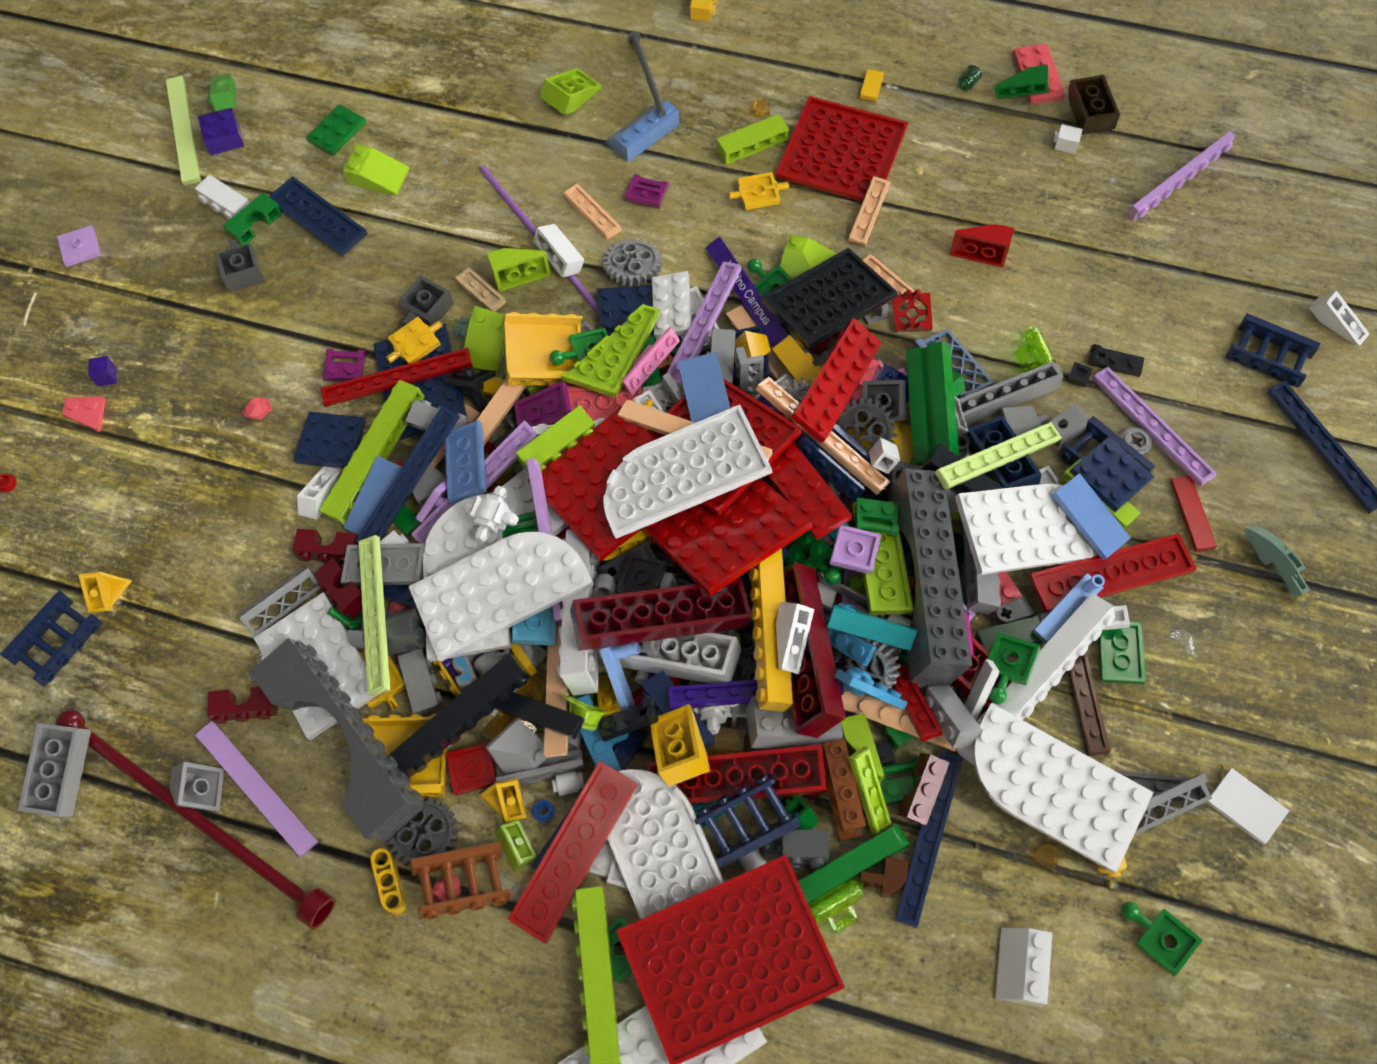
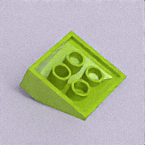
M791 234L780 266L794 279L838 253L808 237Z

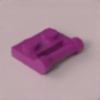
M634 174L626 192L625 201L660 208L664 195L668 190L669 182L651 180Z
M327 349L322 375L323 380L344 382L362 377L366 359L365 350L353 352ZM334 358L357 359V362H335Z

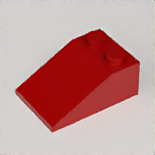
M992 224L955 230L949 256L1003 268L1014 228L1006 225Z

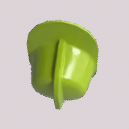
M560 693L564 699L570 701L569 712L585 719L581 727L583 729L596 730L603 714L610 713L608 710L586 704L569 695Z

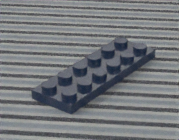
M293 176L269 196L278 204L282 213L342 257L368 234L365 228Z

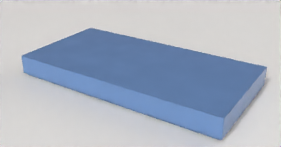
M716 352L678 361L692 422L697 423L730 409Z
M477 420L453 429L445 440L447 498L451 504L486 492L482 423Z
M376 457L345 522L344 529L358 535L360 534L402 468L401 466L381 457Z
M1080 473L1052 494L1056 502L1102 560L1108 558L1130 539L1127 532Z

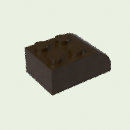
M1099 75L1070 80L1068 88L1069 104L1078 128L1083 129L1082 134L1115 129L1120 112L1105 76Z

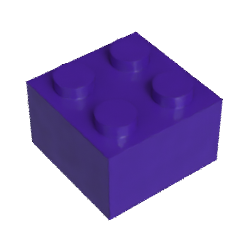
M232 108L198 116L203 141L211 156L244 147L239 123Z

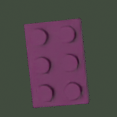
M561 381L515 402L517 425L519 426L523 421H526L531 427L538 424L553 425L570 413L571 406L567 384Z

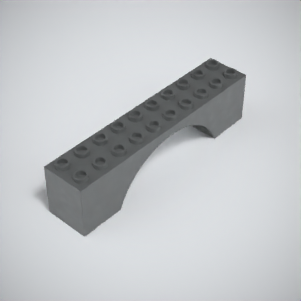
M905 468L886 493L888 502L898 503L899 530L908 540L915 567L916 592L911 627L917 629V634L911 650H906L910 682L950 685L972 666L947 490L944 489L935 475L936 471Z
M287 638L252 669L250 674L271 704L292 711L306 707H322L337 720L346 735L351 753V777L341 805L365 839L386 842L425 807L421 801L422 796L417 790L411 788L409 778L398 770L397 761L392 756H388L385 752L386 746L373 735V728L368 723H364L361 718L363 717L362 713L351 705L349 695L338 687L340 685L339 681L334 676H330L327 671L329 669L328 666L317 658L315 648L310 644L305 645L300 640L295 641Z

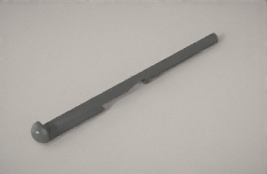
M632 31L628 36V40L634 45L658 113L663 117L666 115L640 44L641 35L637 31Z

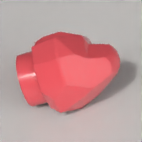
M266 397L251 399L242 413L244 417L262 420L267 416L268 412L272 411V407Z
M453 875L456 897L458 898L461 893L460 879ZM444 877L437 879L433 887L434 904L448 901Z

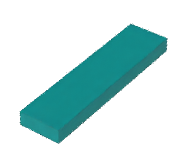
M833 605L827 622L828 628L909 651L917 634L916 628Z

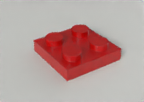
M488 742L446 753L455 796L491 787L497 783L492 756L485 748L489 744Z

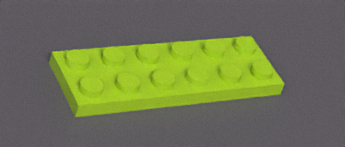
M853 502L852 511L855 523V502ZM869 531L881 534L872 575L863 573L869 615L912 614L913 604L899 531L897 537L890 536L889 533Z

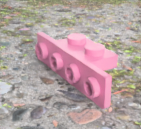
M669 327L654 345L649 344L636 359L631 371L622 380L630 395H633L679 343L680 340L673 328Z

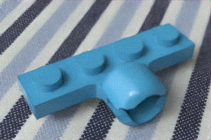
M838 604L839 607L860 612L856 607L850 604ZM824 613L827 625L829 616ZM827 627L830 644L860 665L868 666L877 648L860 636Z
M859 667L849 668L846 672L838 669L835 678L842 681L844 689L855 696L869 694L902 710L905 709L908 703L900 698L902 694L891 688L887 692L888 688L878 682L873 685L874 681L870 674Z
M589 694L578 698V700L586 704L593 705ZM599 724L594 731L581 728L580 732L595 767L599 761H602L617 771H621L612 747L614 744L626 740L629 733L604 742L600 737Z

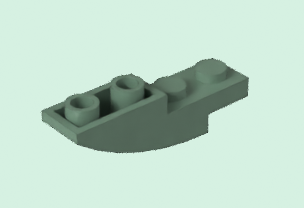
M1257 525L1244 530L1246 539L1256 549L1259 560L1264 562L1265 565L1274 563L1277 574L1282 576L1287 590L1295 598L1310 591L1299 573L1305 570L1306 567L1283 541Z

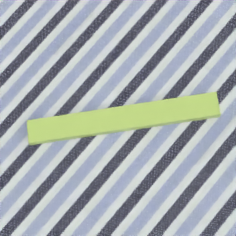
M183 76L166 79L181 181L185 186L201 182L185 80Z
M1050 422L938 469L935 475L944 489L947 490L1054 444L1062 438Z
M377 535L358 541L367 690L370 696L390 691L380 537Z

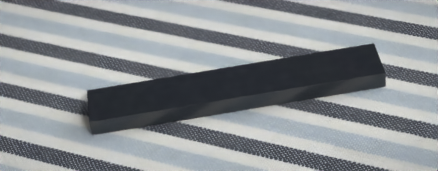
M515 692L510 694L511 696L508 700L494 707L495 710L572 739H576L585 721L579 715Z

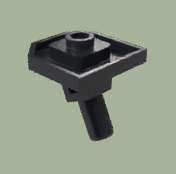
M466 367L448 375V382L450 385L461 386L466 397L471 396L478 411L481 412L487 406L480 392L484 389L483 382L495 377L496 370Z

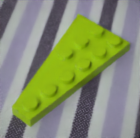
M642 304L628 316V320L621 326L618 325L610 336L607 335L587 352V356L583 360L577 361L568 373L562 374L561 380L616 398L623 386L622 380L631 371L660 316V309Z

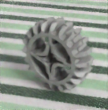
M863 638L877 647L868 666H862L846 655L843 659L848 663L844 664L843 667L846 669L859 667L875 679L879 678L881 681L878 683L886 686L889 690L896 684V678L900 675L897 669L901 665L896 663L899 656H893L892 653L895 649H888V644Z

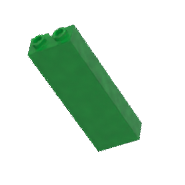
M940 341L928 344L924 348L917 347L906 350L914 464L922 466L929 452L939 443L948 447L959 456L951 348L946 343Z

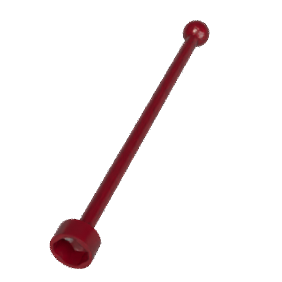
M75 710L62 712L55 721V725L88 729L85 727L83 715ZM91 731L88 743L90 748L296 902V918L311 930H314L329 917L336 903L332 896L321 888L305 892L196 809L176 806L168 788Z

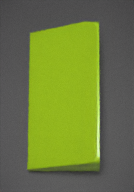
M519 820L501 825L497 829L495 835L498 841L501 842L502 849L513 871L520 869L537 858Z

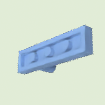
M1088 573L1084 575L1032 632L1046 644L1091 593L1097 595L1103 589L1102 586L1105 583L1103 576L1097 574L1091 577Z
M638 643L600 648L599 651L621 711L635 707L636 705L619 659L639 654L640 648Z

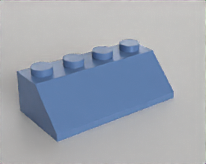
M663 101L666 115L662 117L658 113L656 104H654L607 138L605 143L629 162L679 125V110L668 101Z

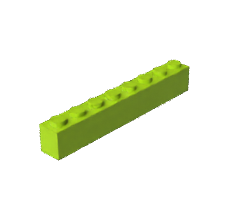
M399 380L392 388L387 401L383 403L379 414L373 419L368 432L362 437L357 450L353 452L349 463L343 468L341 476L332 486L330 494L321 505L319 511L327 519L342 526L345 525L376 457L387 460L408 425L406 419L414 400L420 402L421 399H424L425 396L419 387Z
M603 886L576 889V896L572 897L573 911H577L578 920H574L575 934H579L580 943H576L577 958L581 957L582 967H578L579 981L584 983V991H580L581 1005L586 1006V1016H582L583 1030H588V1040L584 1042L586 1056L590 1055L591 1064H621L605 891Z

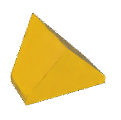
M744 331L735 340L734 363H736V348L744 346L747 358L758 355L764 356L771 353L767 335Z
M103 572L78 575L88 613L109 611L132 582L131 580Z
M518 778L497 782L479 795L505 822L527 818L522 786Z

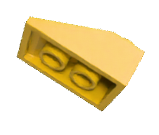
M688 704L658 716L659 720L650 725L658 773L666 784L672 786L709 772L707 753L691 705Z

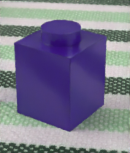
M108 356L88 359V375L97 386L117 384V368Z

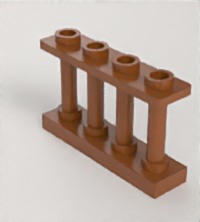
M841 739L825 742L823 746L826 755L828 795L839 842L861 838L860 828L865 826V820L854 774L848 758L849 753L846 741Z
M501 842L411 859L412 876L417 875L420 877L425 906L419 907V919L432 920L442 914L456 915L462 910L471 909L476 911L484 908L486 905L500 906L509 901L511 896L510 889L502 890L496 863L502 856ZM485 862L488 864L493 892L479 894L474 868L476 863ZM462 866L466 870L470 897L457 899L452 870L455 867ZM440 871L443 872L448 901L434 904L429 874Z

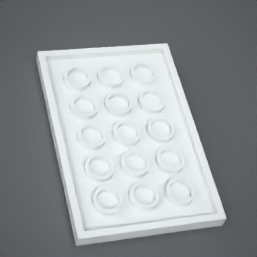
M324 592L254 637L264 658L287 638L295 641L300 640L305 645L310 644L317 651V658L328 666L329 669L327 671L330 676H334L339 681L340 685L338 687L349 695L351 705L357 709L378 696L368 695L366 663L358 649L352 647L349 643L345 626L327 614L330 607L334 606ZM306 707L293 711L306 738L312 740L338 723L322 707Z

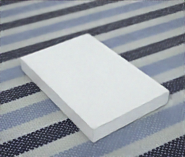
M1233 768L1227 772L1211 794L1213 799L1206 802L1263 846L1268 842L1290 811Z

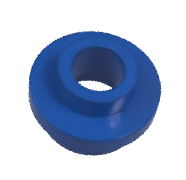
M548 800L536 802L532 809L534 818L539 822L549 821L554 815L553 804ZM543 808L548 810L545 815L540 814V810Z

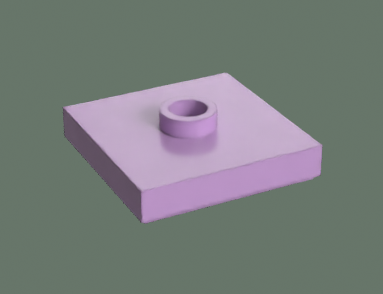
M92 225L57 236L66 267L102 256L96 232Z
M447 478L433 490L416 516V519L421 523L446 499L444 497L447 494Z
M841 525L838 530L830 565L872 575L881 534Z

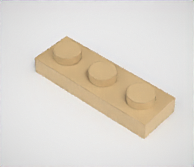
M468 267L455 277L456 282L486 309L495 312L506 303L505 298L471 268Z

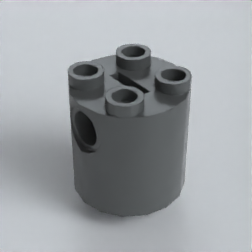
M417 606L385 615L388 656H396L426 648V628Z

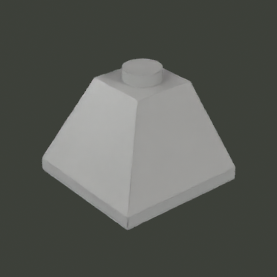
M519 718L512 721L485 747L504 775L536 769L547 759L544 755L543 742Z
M182 762L173 766L169 789L175 805L219 812L224 769L189 762Z

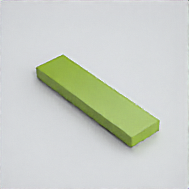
M863 746L848 758L871 834L878 835L892 823L870 749Z

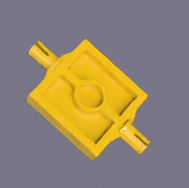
M772 172L738 178L739 191L729 192L730 200L741 198L745 211L780 204L779 190L789 189L788 181L777 183Z
M416 317L387 337L395 350L386 356L387 360L391 363L400 357L410 364L419 361L441 345L434 332L443 327L441 322L438 320L429 327L419 317Z
M360 651L359 653L361 654L363 660H364L365 663H366V658L363 656V654H362L361 651ZM388 656L390 691L381 693L371 701H368L367 704L370 709L384 702L388 703L391 711H395L400 707L394 697L397 693L406 689L404 679L390 656Z

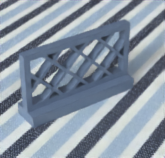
M945 329L924 340L919 338L914 341L912 349L917 347L924 348L927 347V344L940 342L944 336H947L951 343H946L951 348V360L961 362L960 367L952 365V370L959 372L961 375L973 376L972 381L963 379L964 385L971 386V390L968 392L963 391L957 396L958 399L994 384L990 376L949 329ZM952 350L959 351L962 357L952 355ZM964 363L971 365L974 370L965 369ZM976 377L982 378L986 383H977L975 379Z

